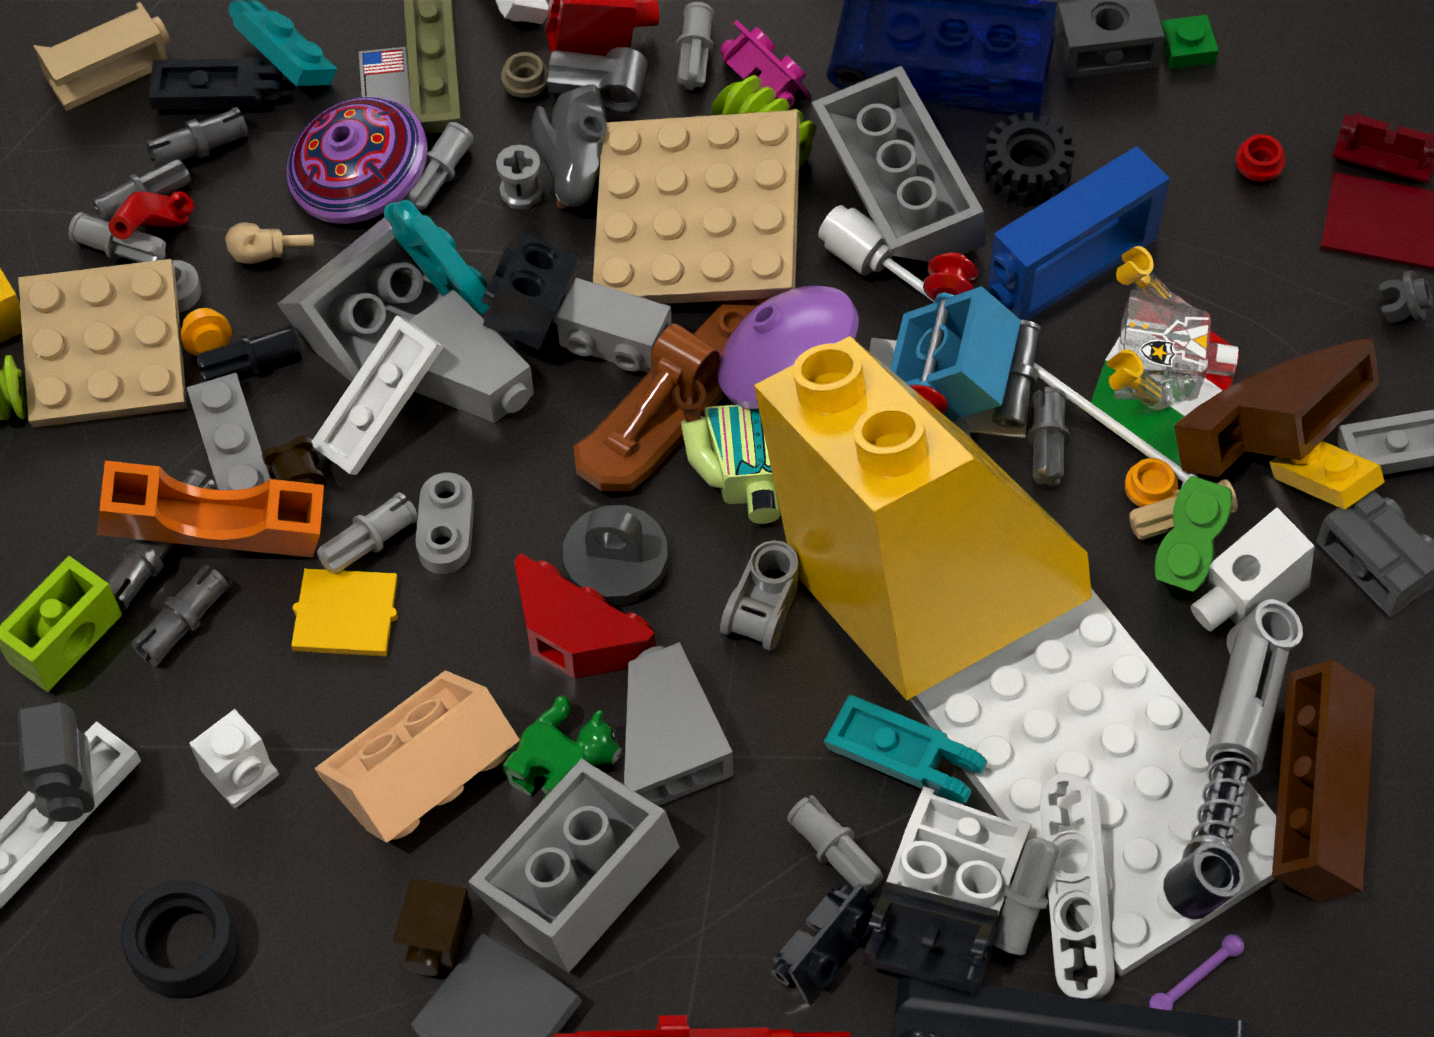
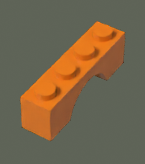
M105 460L97 535L313 558L320 537L324 485L269 479L263 484L252 488L214 490L180 482L170 477L160 466Z

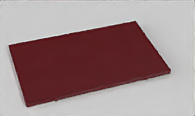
M1334 172L1320 248L1434 270V191Z

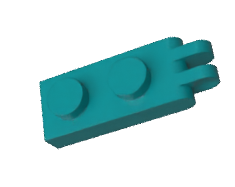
M233 0L230 3L229 14L233 18L234 27L295 86L331 85L337 68L323 56V51L319 46L305 39L294 28V23L289 18L279 14L277 11H269L258 0H247L246 2L244 0Z
M409 200L387 204L384 208V217L392 226L393 235L439 293L445 296L452 290H455L479 315H483L490 308L489 305L481 302L487 287L486 280L479 271L467 265L455 250L456 243L451 235L441 227L436 226L430 217L422 215Z

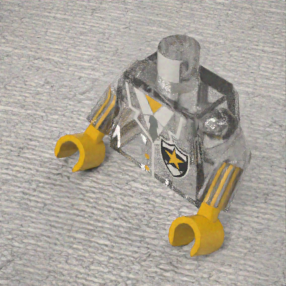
M1135 246L1123 253L1121 258L1125 264L1117 268L1116 278L1123 285H1130L1135 282V290H1130L1121 319L1118 353L1107 361L1108 367L1116 371L1109 377L1110 387L1114 390L1113 398L1139 400L1152 410L1158 411L1198 398L1206 373L1233 377L1237 365L1238 347L1209 342L1211 316L1209 313L1194 308L1168 289L1159 277L1152 272L1154 266L1153 258L1145 248Z

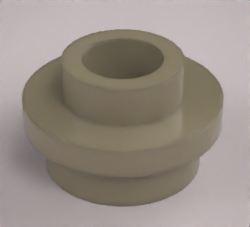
M530 52L516 53L506 61L502 69V85L513 96L520 98L533 97L546 89L549 71L546 64L536 54Z

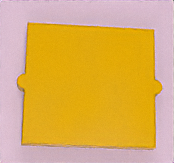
M304 568L299 602L293 605L296 621L291 645L292 650L298 652L387 656L391 623L398 618L397 611L394 608L398 583L397 573L343 570L339 573H333L325 569Z

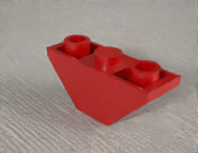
M521 553L514 560L530 652L572 678L578 679L626 670L630 661L637 659L645 650L656 647L655 631L639 615L632 612H627L626 614L608 605L606 599L593 588L588 586L579 588L564 579L560 571L546 561L539 560L535 562Z

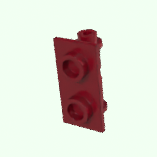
M1356 112L1355 117L1345 114L1332 155L1333 158L1429 183L1434 166L1433 132L1425 133L1399 126L1398 131L1395 132L1387 130L1389 126L1387 122L1361 116V113Z

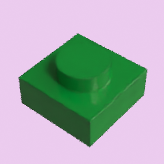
M1207 15L1161 20L1165 36L1163 49L1169 69L1216 63L1219 49Z

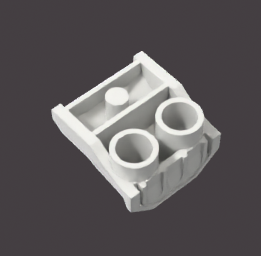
M923 787L905 829L886 882L999 910V916L1006 897L1003 889L1005 885L1009 886L1012 881L1032 824L1020 821V824L1013 823L934 795L933 789Z

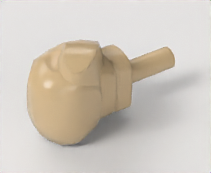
M246 222L230 227L225 236L227 250L235 261L249 265L271 258H282L283 248L314 247L313 234L282 235L280 229H260L258 225Z

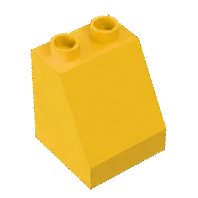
M851 336L837 343L822 344L806 350L797 358L794 365L754 385L786 541L797 553L799 561V580L906 700L913 698L1092 598L1088 552L964 431Z

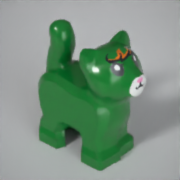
M557 696L553 706L526 728L520 739L519 747L515 752L511 753L503 764L504 774L508 776L509 783L516 789L531 796L535 788L534 779L539 776L547 779L541 788L546 794L542 799L544 800L580 759L594 767L614 764L620 757L622 749L617 743L615 729L604 721L603 711L598 710L580 730L577 741H573L556 728L566 720L571 709V701L566 696Z

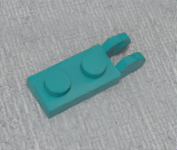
M853 695L848 696L824 740L826 748L832 752L918 788L928 787L944 798L963 804L967 802L972 790L961 780L936 770L942 757L957 767L978 774L982 773L987 764V760L981 753L949 739L947 733Z

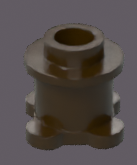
M308 436L296 437L290 443L279 447H269L262 453L264 464L270 465L268 470L272 479L324 485V488L327 485L325 475L320 470H317L316 466L320 459L316 451H311L313 443Z

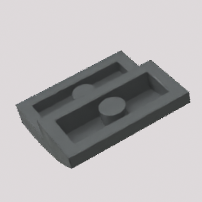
M482 934L410 1025L419 1037H553V1034H557L582 1001L576 993L547 972L511 949Z

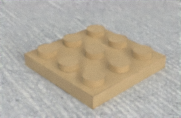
M171 259L18 277L28 420L33 428L187 408L175 266Z

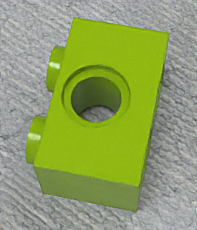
M68 556L0 625V649L8 664L46 692H49L122 616L109 583Z

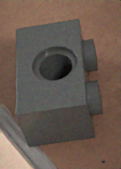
M1076 0L1058 3L1054 39L1065 79L1159 67L1165 36L1154 0Z

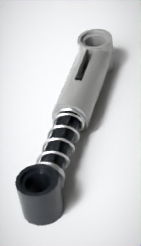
M1266 599L1259 603L1232 627L1227 635V648L1231 656L1206 750V761L1210 765L1207 770V777L1210 782L1202 790V798L1205 803L1197 810L1199 825L1195 826L1191 832V841L1184 849L1181 861L1167 872L1163 885L1166 899L1172 908L1183 917L1192 920L1203 919L1240 892L1244 885L1245 872L1241 861L1236 856L1235 850L1231 845L1232 839L1240 835L1239 830L1235 826L1237 818L1245 814L1244 809L1241 807L1242 797L1250 793L1249 788L1246 786L1247 778L1257 775L1262 769L1289 652L1299 644L1303 637V626L1298 615L1286 603L1276 599Z

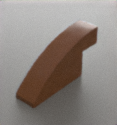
M1363 338L1346 342L1280 363L1232 385L1193 409L1174 425L1182 471L1219 477L1246 451L1302 460L1380 385L1374 339Z

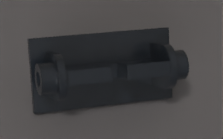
M841 884L838 889L830 888L826 896L805 920L809 928L818 932L817 935L812 937L798 929L773 958L775 965L771 969L772 975L785 985H789L794 980L803 999L809 1005L812 1004L825 987L834 981L841 966L857 946L868 939L873 930L869 928V922L874 907L863 885L858 884L854 890L845 884Z

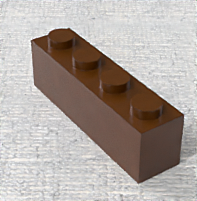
M1333 659L1288 673L1272 867L1273 878L1316 902L1362 892L1364 879L1375 686Z

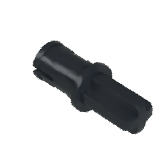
M292 324L251 338L243 334L241 335L242 341L199 353L197 355V364L203 380L206 382L251 369L253 374L259 373L258 367L294 356H302Z

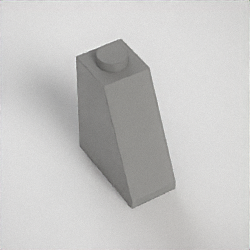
M452 290L408 320L444 346L414 392L493 423L507 413L519 411L525 406L529 398L534 395L530 365L495 330L483 326L484 319L455 290ZM376 342L375 344L372 345V346H373V350H374V348L376 347V345L378 344V342Z
M680 642L666 648L663 646L649 648L642 652L637 659L630 661L628 666L624 785L655 805L660 806L732 777L733 751Z

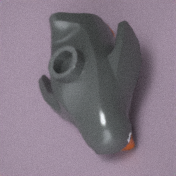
M588 84L561 94L554 105L550 121L542 106H537L533 115L531 126L533 143L552 174L555 182L554 193L557 198V208L563 210L587 204L593 195L594 186L599 179L600 157L603 146L602 137L607 130V120L604 104L601 100L599 89L595 84Z

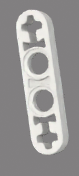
M1061 772L1051 776L1044 783L1040 792L1043 839L1054 843L1059 848V854L1047 885L1055 975L1058 986L1066 995L1097 1000L1110 991L1115 976L1098 796L1094 786L1088 780L1073 773ZM1068 785L1070 790L1081 794V801L1072 804L1071 814L1072 822L1079 825L1085 824L1084 832L1077 830L1058 831L1059 825L1070 826L1068 810L1057 805V797L1066 795V786ZM1080 841L1087 848L1088 861L1081 871L1068 873L1062 867L1060 860L1061 852L1069 842ZM1083 898L1092 905L1094 912L1093 921L1087 929L1076 932L1067 924L1066 910L1074 900ZM1069 940L1079 942L1096 940L1095 949L1084 947L1087 965L1097 967L1098 971L1097 977L1088 980V989L1086 990L1083 982L1074 981L1073 970L1081 969L1083 965L1082 950L1069 949Z

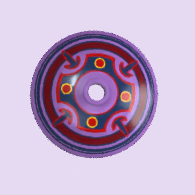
M364 96L337 103L317 115L295 140L288 157L286 169L289 189L303 210L325 222L349 224L376 217L384 213V208L387 204L401 201L419 180L426 163L428 151L425 131L416 115L408 107L390 98Z

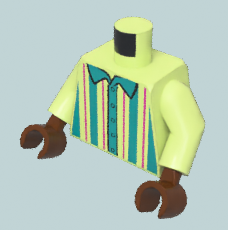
M694 381L698 398L693 405H688L681 400L679 385H676L672 392V401L679 410L684 411L685 419L681 421L687 458L691 466L709 486L720 488L723 500L726 503H747L748 516L752 522L766 524L776 521L780 517V508L759 409L744 408L738 405L705 407V416H700L699 407L706 398L704 386L699 381Z

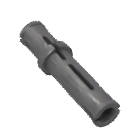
M193 469L188 472L183 483L198 487L207 475ZM212 479L205 486H200V488L218 490L217 485ZM138 539L136 542L131 541L123 549L122 555L124 558L106 579L113 594L121 587L115 596L121 611H125L128 608L130 601L149 577H155L164 567L163 558L175 543Z

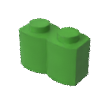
M1191 476L1184 483L1174 503V528L1165 536L1157 551L1155 560V576L1157 580L1192 592L1200 588L1209 576L1210 565L1214 561L1215 556L1213 540L1224 530L1231 515L1233 498L1230 488L1195 476Z

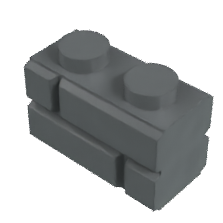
M1373 490L1346 510L1339 507L1328 514L1323 520L1316 542L1389 617L1394 616L1408 606L1412 600L1418 599L1434 587V540L1428 535H1419L1405 521L1402 509L1391 498H1382Z

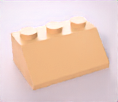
M445 670L314 769L369 833L387 843L391 839H400L411 833L420 823L419 818L434 806L443 805L455 799L463 791V784L478 772L488 771L498 766L507 757V750L519 742L520 739L487 687Z

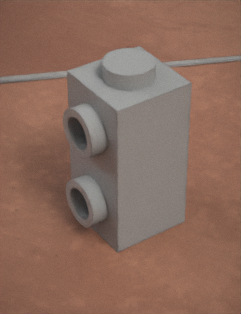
M576 278L568 295L562 296L553 317V323L558 326L560 346L567 348L572 353L579 356L591 355L614 362L620 368L628 371L639 370L648 373L651 370L652 349L662 332L672 325L671 306Z

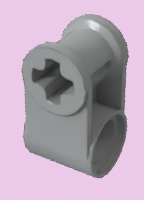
M772 540L764 542L755 548L737 588L730 595L724 609L720 624L721 634L729 636L735 632L762 642L763 649L774 650L781 637L788 612L799 588V561L797 553L790 545L782 541ZM774 569L786 573V575L777 579L767 578L763 574Z

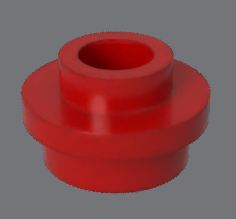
M1264 134L1248 138L1240 145L1235 157L1236 167L1239 172L1251 180L1260 182L1277 178L1282 173L1286 161L1279 141Z

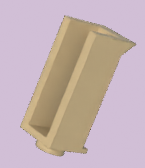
M141 2L136 4L137 10L108 21L52 48L33 45L44 77L66 111L151 73L153 60H168L164 46L170 43L167 30L158 16L150 18Z

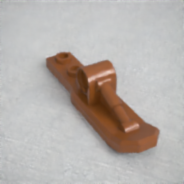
M770 298L724 301L694 334L676 323L667 327L659 336L652 349L651 370L594 431L573 446L576 474L600 491H632L649 478L684 440L681 421L685 419L684 411L679 410L672 401L674 387L679 385L681 400L685 404L693 405L698 398L694 381H699L706 391L705 401L699 407L700 416H705V407L715 406L725 396L719 385L717 374L720 357L727 340L753 309Z

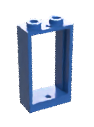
M1136 146L994 233L987 291L1020 320L1028 321L1122 262L1121 257L1123 253L1135 246L1144 248L1157 240L1170 178Z

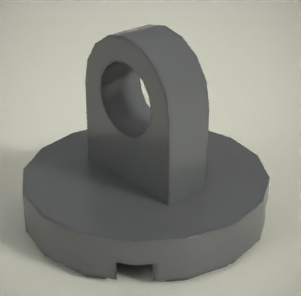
M626 505L602 506L585 513L570 526L563 542L564 572L568 580L570 579L571 583L579 588L588 586L599 592L606 599L608 605H628L640 600L641 595L646 594L650 589L651 592L654 591L661 584L668 568L667 538L659 523L642 510Z

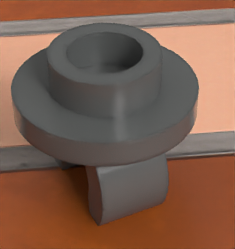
M1413 270L1403 273V282L1392 279L1379 285V290L1385 300L1399 298L1395 303L1381 307L1383 315L1390 323L1403 321L1410 314H1412L1415 321L1424 320L1426 318V308L1433 307L1432 293L1425 277L1418 279Z

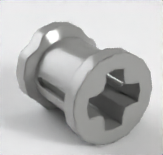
M512 145L503 149L496 160L497 173L503 179L500 184L501 199L510 208L518 210L529 209L534 204L540 202L544 194L543 183L537 177L541 168L540 157L533 148L526 145ZM519 158L523 159L524 168L522 171L519 168ZM518 184L521 186L522 196L520 197L517 195L516 189Z

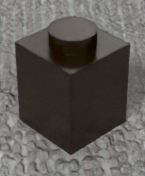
M411 877L392 941L399 963H403L408 970L426 976H434L438 971L451 973L455 969L473 911L467 888Z

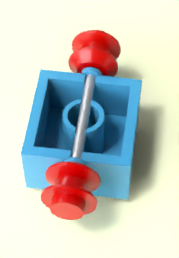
M955 252L935 256L929 261L928 272L930 276L925 279L923 284L924 292L935 303L903 314L890 370L950 421H954L1002 406L1021 320L982 286L973 288L972 285L978 280L979 271L976 265L966 256Z

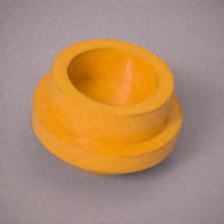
M200 308L189 313L183 320L180 331L183 347L194 356L228 345L232 336V329L227 318L210 308Z
M1147 458L1132 466L1128 471L1124 485L1125 492L1134 504L1143 507L1172 498L1174 491L1178 490V479L1168 463L1157 458Z

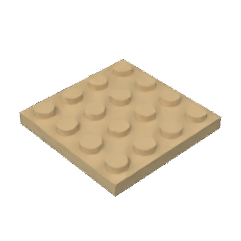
M797 110L606 122L607 130L602 137L603 145L600 157L593 283L661 304L765 299L795 289L800 118Z

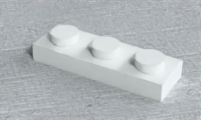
M396 315L312 440L313 447L349 474L357 475L444 346L405 318Z

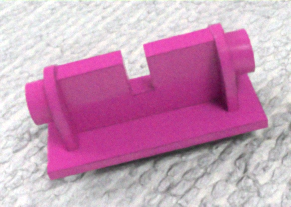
M738 20L734 22L741 34L736 40L728 39L720 48V53L723 55L722 60L743 80L760 71L761 74L758 77L762 80L761 88L771 87L775 90V99L781 97L789 102V109L793 106L795 102L794 95L798 91L807 99L812 97L801 82L807 75L789 56L786 55L780 61L772 53L776 48L775 44L758 27H755L750 32Z

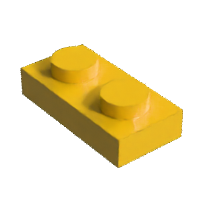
M1321 441L1302 460L1277 456L1269 462L1274 479L1344 510L1385 482L1379 464L1324 441Z

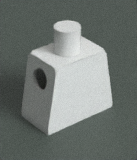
M1278 508L1274 509L1211 563L1208 593L1190 606L1193 615L1206 630L1211 632L1229 617L1237 624L1259 603L1266 599H1276L1284 603L1289 602L1310 587L1314 545Z

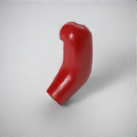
M144 191L134 192L128 196L114 213L108 227L116 238L122 240L129 238L141 226L180 227L188 222L189 215L194 211V202L188 194L181 191L173 192L170 196Z

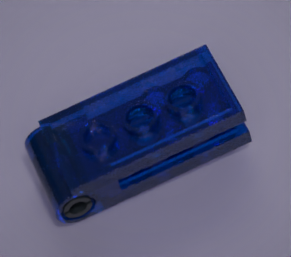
M843 0L826 76L831 84L843 90L902 66L921 101L1023 114L1033 113V115L1041 116L1056 38L1057 2L1042 0Z

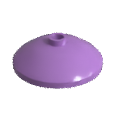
M827 286L795 288L761 303L736 327L723 348L717 374L722 391L730 401L738 406L759 409L754 389L755 384L794 365L797 358L812 347L837 343L849 336L855 339L859 325L856 307L843 291Z

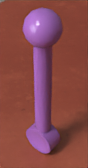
M1232 934L1226 936L1222 940L1221 949L1168 993L1153 995L1148 1007L1172 1011L1173 1003L1223 961L1228 957H1237L1243 953L1245 946L1242 938Z

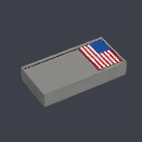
M406 47L359 51L362 97L380 96L390 98L404 104L411 110Z

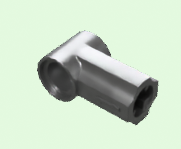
M628 47L611 49L606 56L555 50V52L551 53L549 61L548 92L563 94L566 91L588 84H595L599 89L604 107L617 112H628L634 110L639 104L648 62L642 53Z

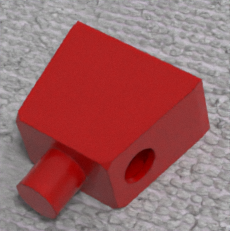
M550 0L545 29L550 52L558 50L606 56L611 49L617 47L630 48L634 27L658 26L660 18L658 0Z

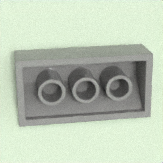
M902 66L811 102L812 109L892 256L929 262L938 255L949 252L964 255L986 245L984 211Z

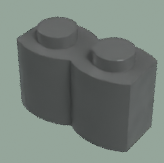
M62 702L20 709L17 714L21 778L23 786L35 796L37 811L44 817L57 822L73 821L80 818L83 813L91 812L94 808V792L89 741L87 736L77 728V717L74 710Z

